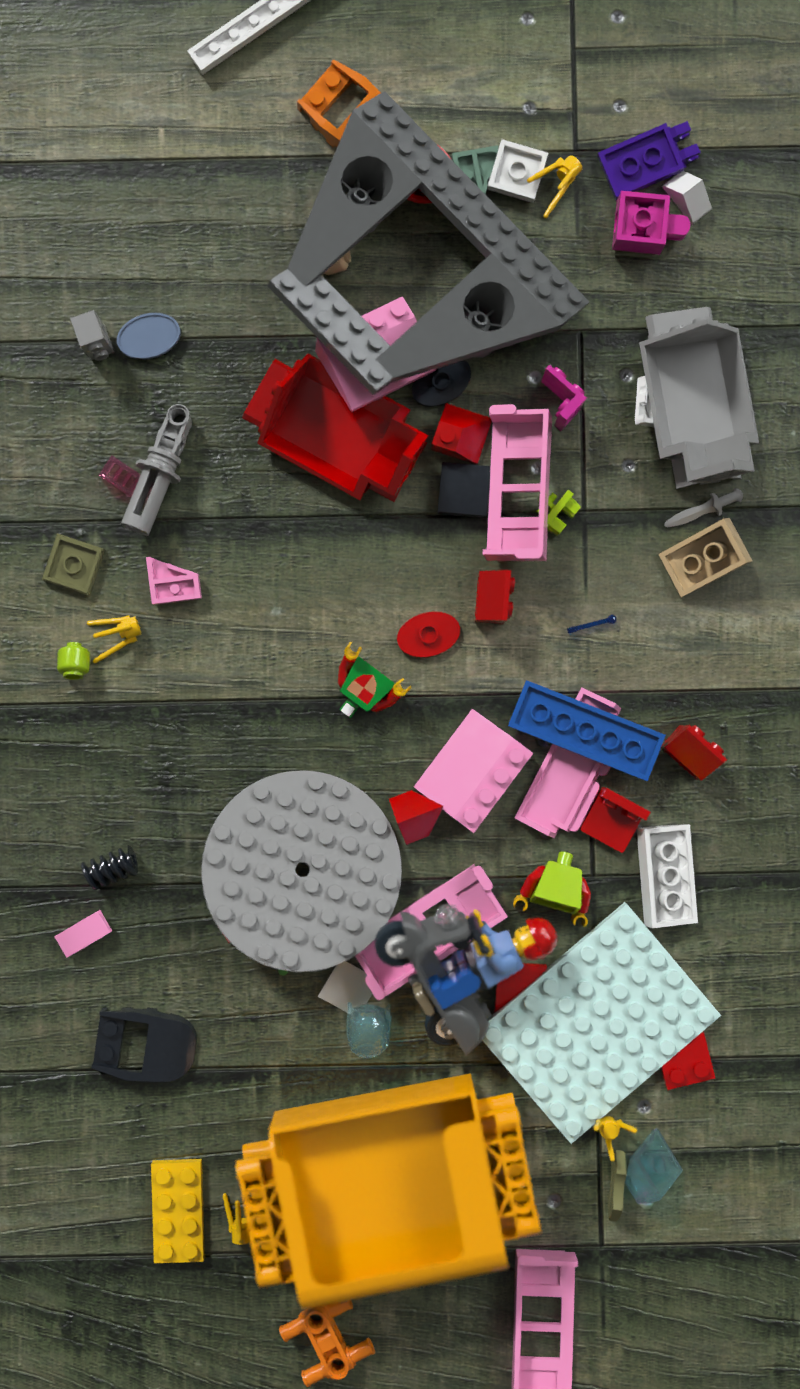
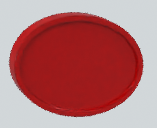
M422 613L412 617L402 625L397 635V643L399 648L410 656L432 657L447 651L455 644L460 635V625L453 616L447 613Z

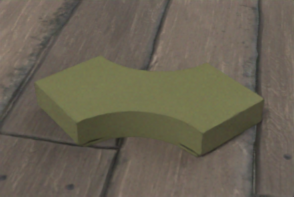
M619 1150L615 1151V1160L611 1161V1183L608 1194L609 1221L616 1222L623 1211L624 1184L627 1176L626 1154L624 1151Z

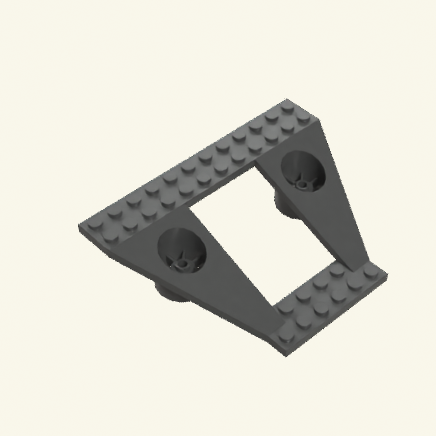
M385 91L352 111L289 266L285 271L271 279L268 284L270 290L373 396L389 383L472 357L484 358L492 354L494 350L555 332L582 311L589 303L585 296ZM419 188L486 259L390 346L322 275L368 233L373 232L388 215Z

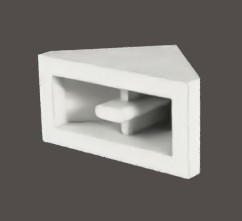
M683 171L662 186L681 212L689 218L691 224H694L712 209L703 180Z

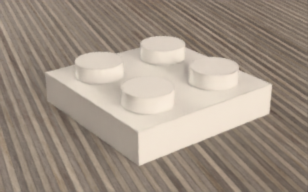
M502 139L487 189L534 203L541 177L531 183H528L527 179L544 169L548 153Z

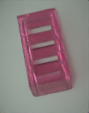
M111 455L98 476L129 497H132V492L137 485L140 474ZM116 463L119 465V468L113 477L110 478L107 475ZM126 470L127 474L119 484L116 480L122 471ZM132 475L135 476L136 479L130 488L126 489L124 486Z

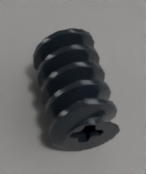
M130 845L127 846L128 853L119 848L118 857L112 851L109 852V860H106L101 855L99 864H97L94 858L90 859L91 867H88L85 862L81 863L83 875L94 890L100 889L101 885L104 887L108 886L110 881L113 883L119 882V877L125 880L129 874L131 876L137 875V858Z

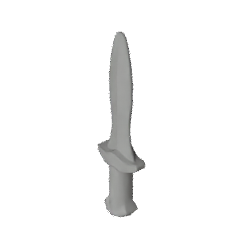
M738 488L719 498L714 493H710L711 499L706 503L674 515L664 523V526L682 525L711 512H717V515L720 516L722 514V507L735 501L741 502L743 493Z

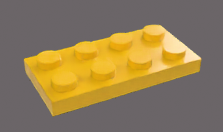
M202 1159L153 1160L151 1163L154 1263L203 1262L205 1259Z

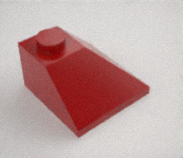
M446 403L431 450L477 465L492 422L491 418Z

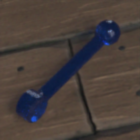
M612 614L605 619L567 628V632L573 633L605 623L614 624L617 621V617Z

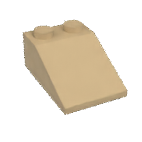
M724 518L659 554L681 597L752 562L730 518Z

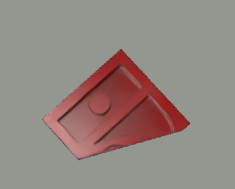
M704 1031L661 1067L667 1090L715 1079Z

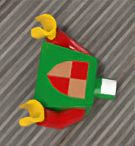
M349 642L344 650L345 655L339 666L338 685L341 688L340 692L348 697L339 709L351 718L359 707L367 712L370 710L379 712L392 707L401 696H404L411 690V686L407 689L401 687L403 678L394 683L358 655L362 651L361 647L358 648L357 652H354L350 649L352 642Z

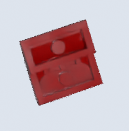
M523 963L524 967L521 970L496 983L494 1013L547 970V964Z

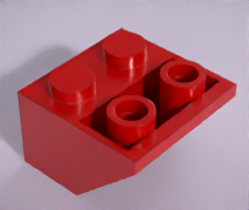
M511 570L479 571L474 622L504 624L507 619L512 617L513 602H509V594L512 595V592H514L515 577H511Z
M679 725L662 744L661 749L692 777L702 781L727 760L722 755L724 750L716 743H709L703 738L705 733L697 726Z

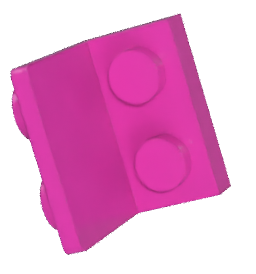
M549 365L545 369L541 381L564 401L557 409L558 412L555 414L557 419L554 426L562 431L581 410L586 397L581 387L577 384L572 385L565 379L566 375L563 371Z

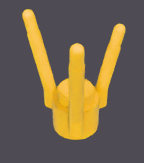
M568 156L565 160L560 157L555 163L527 179V182L531 183L558 168L557 176L562 182L558 186L559 192L544 213V218L549 216L569 185L582 171V165L576 157Z
M128 615L122 618L87 622L88 626L117 624L116 628L93 634L94 638L118 632L121 638H127L93 659V663H97L129 643L137 641L136 636L141 635V630L135 616L130 618Z
M605 1116L596 1120L594 1130H599L601 1136L605 1139L610 1160L614 1161L612 1140L619 1135V1129L623 1128L632 1133H637V1129L623 1123L621 1119L616 1121L613 1117Z
M224 1193L223 1201L229 1224V1233H232V1243L237 1245L247 1244L251 1240L247 1219L241 1218L240 1201H235L236 1219L233 1220L228 1196Z

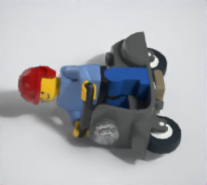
M445 904L437 909L434 916L422 921L410 913L400 911L402 921L389 922L379 929L375 937V949L378 957L385 964L400 967L412 964L417 973L411 975L408 979L413 987L417 1001L426 1013L425 1029L428 1037L440 1046H452L459 1043L467 1056L482 1042L490 1025L488 1017L491 1016V1013L485 1002L480 1004L478 988L480 987L481 990L489 988L524 967L521 960L523 956L527 960L532 961L539 958L541 960L553 952L558 937L553 925L549 921L541 918H529L525 920L527 925L517 929L514 934L515 938L512 939L509 931L495 932L485 921H481L479 910L474 909V912H471L469 916H465L463 912H459L455 905ZM452 943L457 949L464 948V950L456 951L451 958L440 962L433 950L435 947ZM427 995L430 996L431 1000H432L433 1003L435 1004L434 1007L431 1005L430 1001L428 1000Z

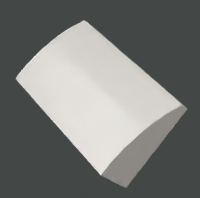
M690 824L637 828L644 925L650 928L698 923Z

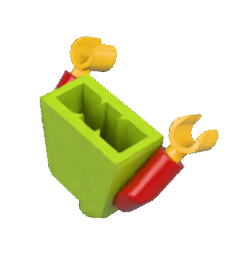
M559 852L557 862L548 861L545 866H538L527 876L520 890L521 895L514 898L513 906L515 907L516 902L522 900L525 903L522 911H525L528 907L527 898H530L532 903L572 914L571 921L574 926L578 918H583L582 926L585 927L588 924L585 913L588 912L591 892L586 879L582 877V870L571 867L573 855L568 852Z

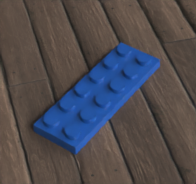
M527 680L508 724L511 728L644 781L649 779L666 736Z

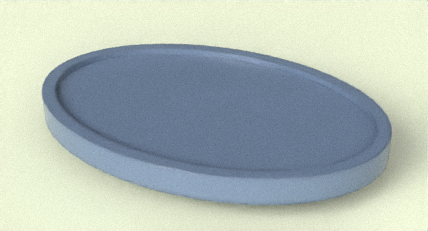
M143 314L131 319L120 329L117 335V345L128 357L142 360L156 358L169 352L178 343L181 335L180 326L174 318L166 314Z

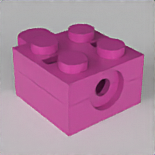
M621 191L616 202L612 250L660 255L666 245V240L681 241L686 237L690 229V220L685 215L669 214L670 195Z

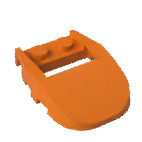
M334 59L331 62V66L304 97L297 101V109L300 112L304 110L310 117V124L326 138V142L333 148L335 146L338 147L350 115L338 129L326 120L323 115L353 82L368 93L357 107L381 94L365 76Z

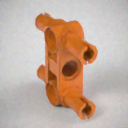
M351 1300L306 1308L300 1312L298 1318L279 1326L284 1342L302 1333L307 1334L321 1361L301 1371L306 1387H310V1385L324 1378L343 1379L348 1371L356 1366V1362L375 1354L370 1338H366V1340L352 1347L347 1346L335 1323L334 1317L353 1309ZM317 1314L321 1316L322 1319L313 1320L310 1316ZM341 1360L344 1363L342 1365H336L333 1363V1361Z

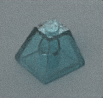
M658 1128L652 1130L630 1157L625 1184L637 1204L660 1201L683 1171Z

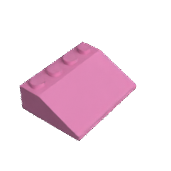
M403 296L362 316L390 346L417 322ZM316 338L315 352L351 412L436 371V369L389 383L373 396L330 350Z
M472 709L415 784L414 788L427 798L443 805L445 812L474 833L533 753Z

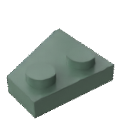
M498 145L452 153V161L486 194L499 150Z

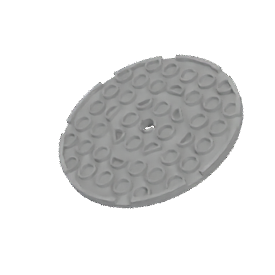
M315 771L278 773L263 778L242 790L224 807L217 817L208 835L203 853L202 884L204 896L213 920L220 931L238 950L261 964L286 971L303 972L326 969L341 964L363 951L374 941L379 929L387 924L395 908L401 885L402 870L399 846L395 833L382 810L367 794L353 784L336 776ZM297 864H307L309 874L305 877L298 876L295 871Z

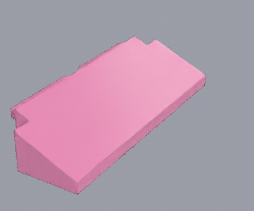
M582 687L576 697L578 701L618 716L621 710L616 703ZM552 744L515 819L554 839L560 828L569 833L570 831H578L600 790V785L596 782L598 776L607 775L611 767Z

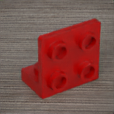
M602 787L580 830L623 853L641 819L647 820L651 812L612 790Z

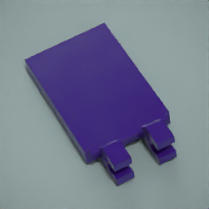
M688 121L672 128L668 127L667 123H664L598 152L597 157L615 200L618 199L621 191L637 192L683 172L686 164L699 158L698 155L701 152L697 143L682 150H679L676 143L689 137L691 128Z

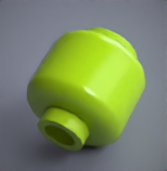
M69 642L67 646L58 650L57 670L63 675V678L80 680L89 672L90 652L82 647L81 643Z

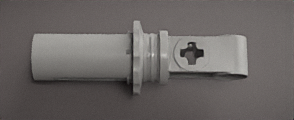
M175 404L168 409L163 425L156 436L154 447H149L147 451L149 454L147 459L136 461L135 465L141 469V475L121 525L138 534L149 535L169 484H177L181 480L175 473V470L180 466L181 459L179 455L184 449L187 435L192 426L189 411L184 405ZM178 415L186 417L181 423L174 422L175 417ZM155 477H157V478H156V481H155V483H154V486H153V488H152V490H151V493H150V495H149V498H148V500H147V503H146V505H145V508H144V510H143V513H142V515L140 516L141 510H142L143 505H144V503H145V501H146V498H147V496H148V493H149V491H150V488H151V486H152V483H153V481L155 480Z

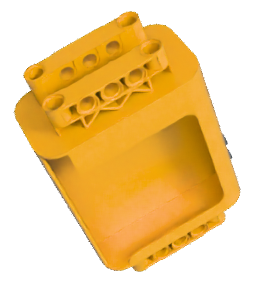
M471 1073L275 1111L270 1124L269 1139L243 1144V1159L236 1162L237 1177L242 1191L259 1288L295 1281L300 1306L302 1309L507 1270L508 1264L503 1241L541 1234L520 1131L521 1124L513 1093L476 1099Z

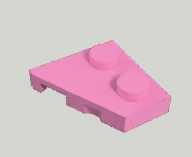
M146 557L152 605L202 599L199 574L151 557Z

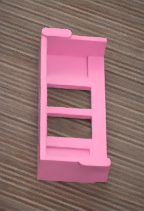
M513 404L492 405L489 408V416L493 422L488 533L487 549H483V556L487 561H546L552 433L549 409L516 410ZM541 459V482L539 484H503L504 460ZM540 492L539 517H501L502 493Z
M474 864L401 911L410 913L422 921L426 919L423 912L445 898L453 911L463 912L465 916H469L471 912H474V909L479 910L481 921H485L490 928L508 917L491 891L493 887L492 882L482 867L475 866ZM400 912L389 918L387 923L402 921ZM375 939L363 951L355 955L367 974L365 982L377 1000H382L409 982L408 978L417 973L411 963L401 967L385 964L377 955ZM452 943L436 947L437 950L434 952L441 961L458 949Z
M515 1250L512 1389H572L575 1267H578L575 1252ZM522 1296L561 1297V1323L522 1321ZM521 1331L560 1332V1358L521 1356Z

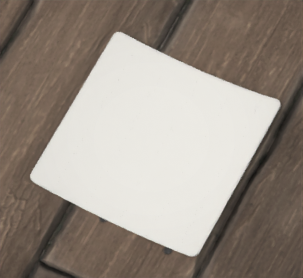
M345 961L336 965L318 997L358 1018L373 993L365 982L367 974Z

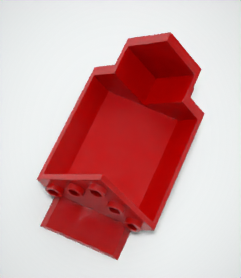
M309 353L302 360L298 359L293 368L275 359L242 417L259 427L258 433H260L257 444L358 500H361L367 490L371 489L395 502L404 482L407 481L415 467L419 455L425 449L428 437L427 434L405 423L410 409L387 396L351 412L320 359Z

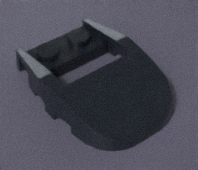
M108 1007L101 1009L92 1069L126 1081L143 1082L174 1081L184 1076L191 1069L195 1059L197 1034L189 1020L173 1013L166 1014L157 1011L156 1008L149 1007L147 1009L123 1007L120 1011H108ZM126 1020L149 1024L142 1072L119 1068Z

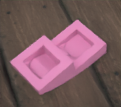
M101 910L54 937L67 958L112 932V929Z

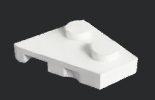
M642 376L637 381L635 425L654 427L646 378Z

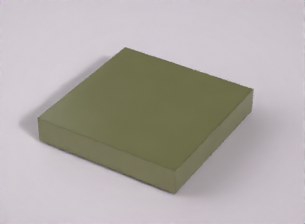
M57 533L42 580L90 596L105 549Z

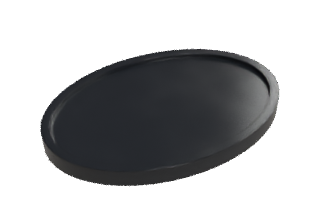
M462 360L437 368L436 371L414 381L412 385L413 398L417 403L426 407H438L450 403L467 388L471 379L470 365L467 361Z

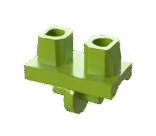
M567 490L556 505L553 504L558 497L552 492L548 498V511H550L547 522L548 531L556 536L566 527V524L556 517L562 510L569 517L573 518L581 508L572 498L574 494L570 490Z

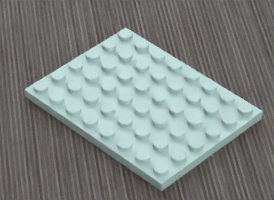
M624 902L551 964L532 984L488 1018L490 1025L483 1042L572 1144L591 1128L597 1119L605 1116L721 1015L627 903Z

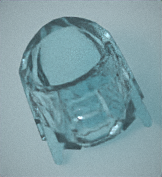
M348 1002L347 1040L348 1046L354 1054L362 1058H372L381 1054L388 1047L392 1020L390 1015L391 1003H388L386 1009L375 1004H361L353 1008L352 1003Z

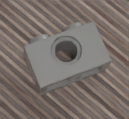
M94 310L70 318L79 345L91 360L106 359L109 354L114 352L105 324Z

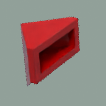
M412 790L389 798L406 845L428 837L444 807Z

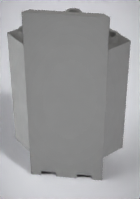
M710 307L646 316L649 336L648 340L639 342L659 456L660 459L672 461L676 489L698 483L700 485L716 483L728 478L732 480L741 479V475L754 472L750 446L759 444L739 329L729 326L727 323L722 324L718 320H713Z

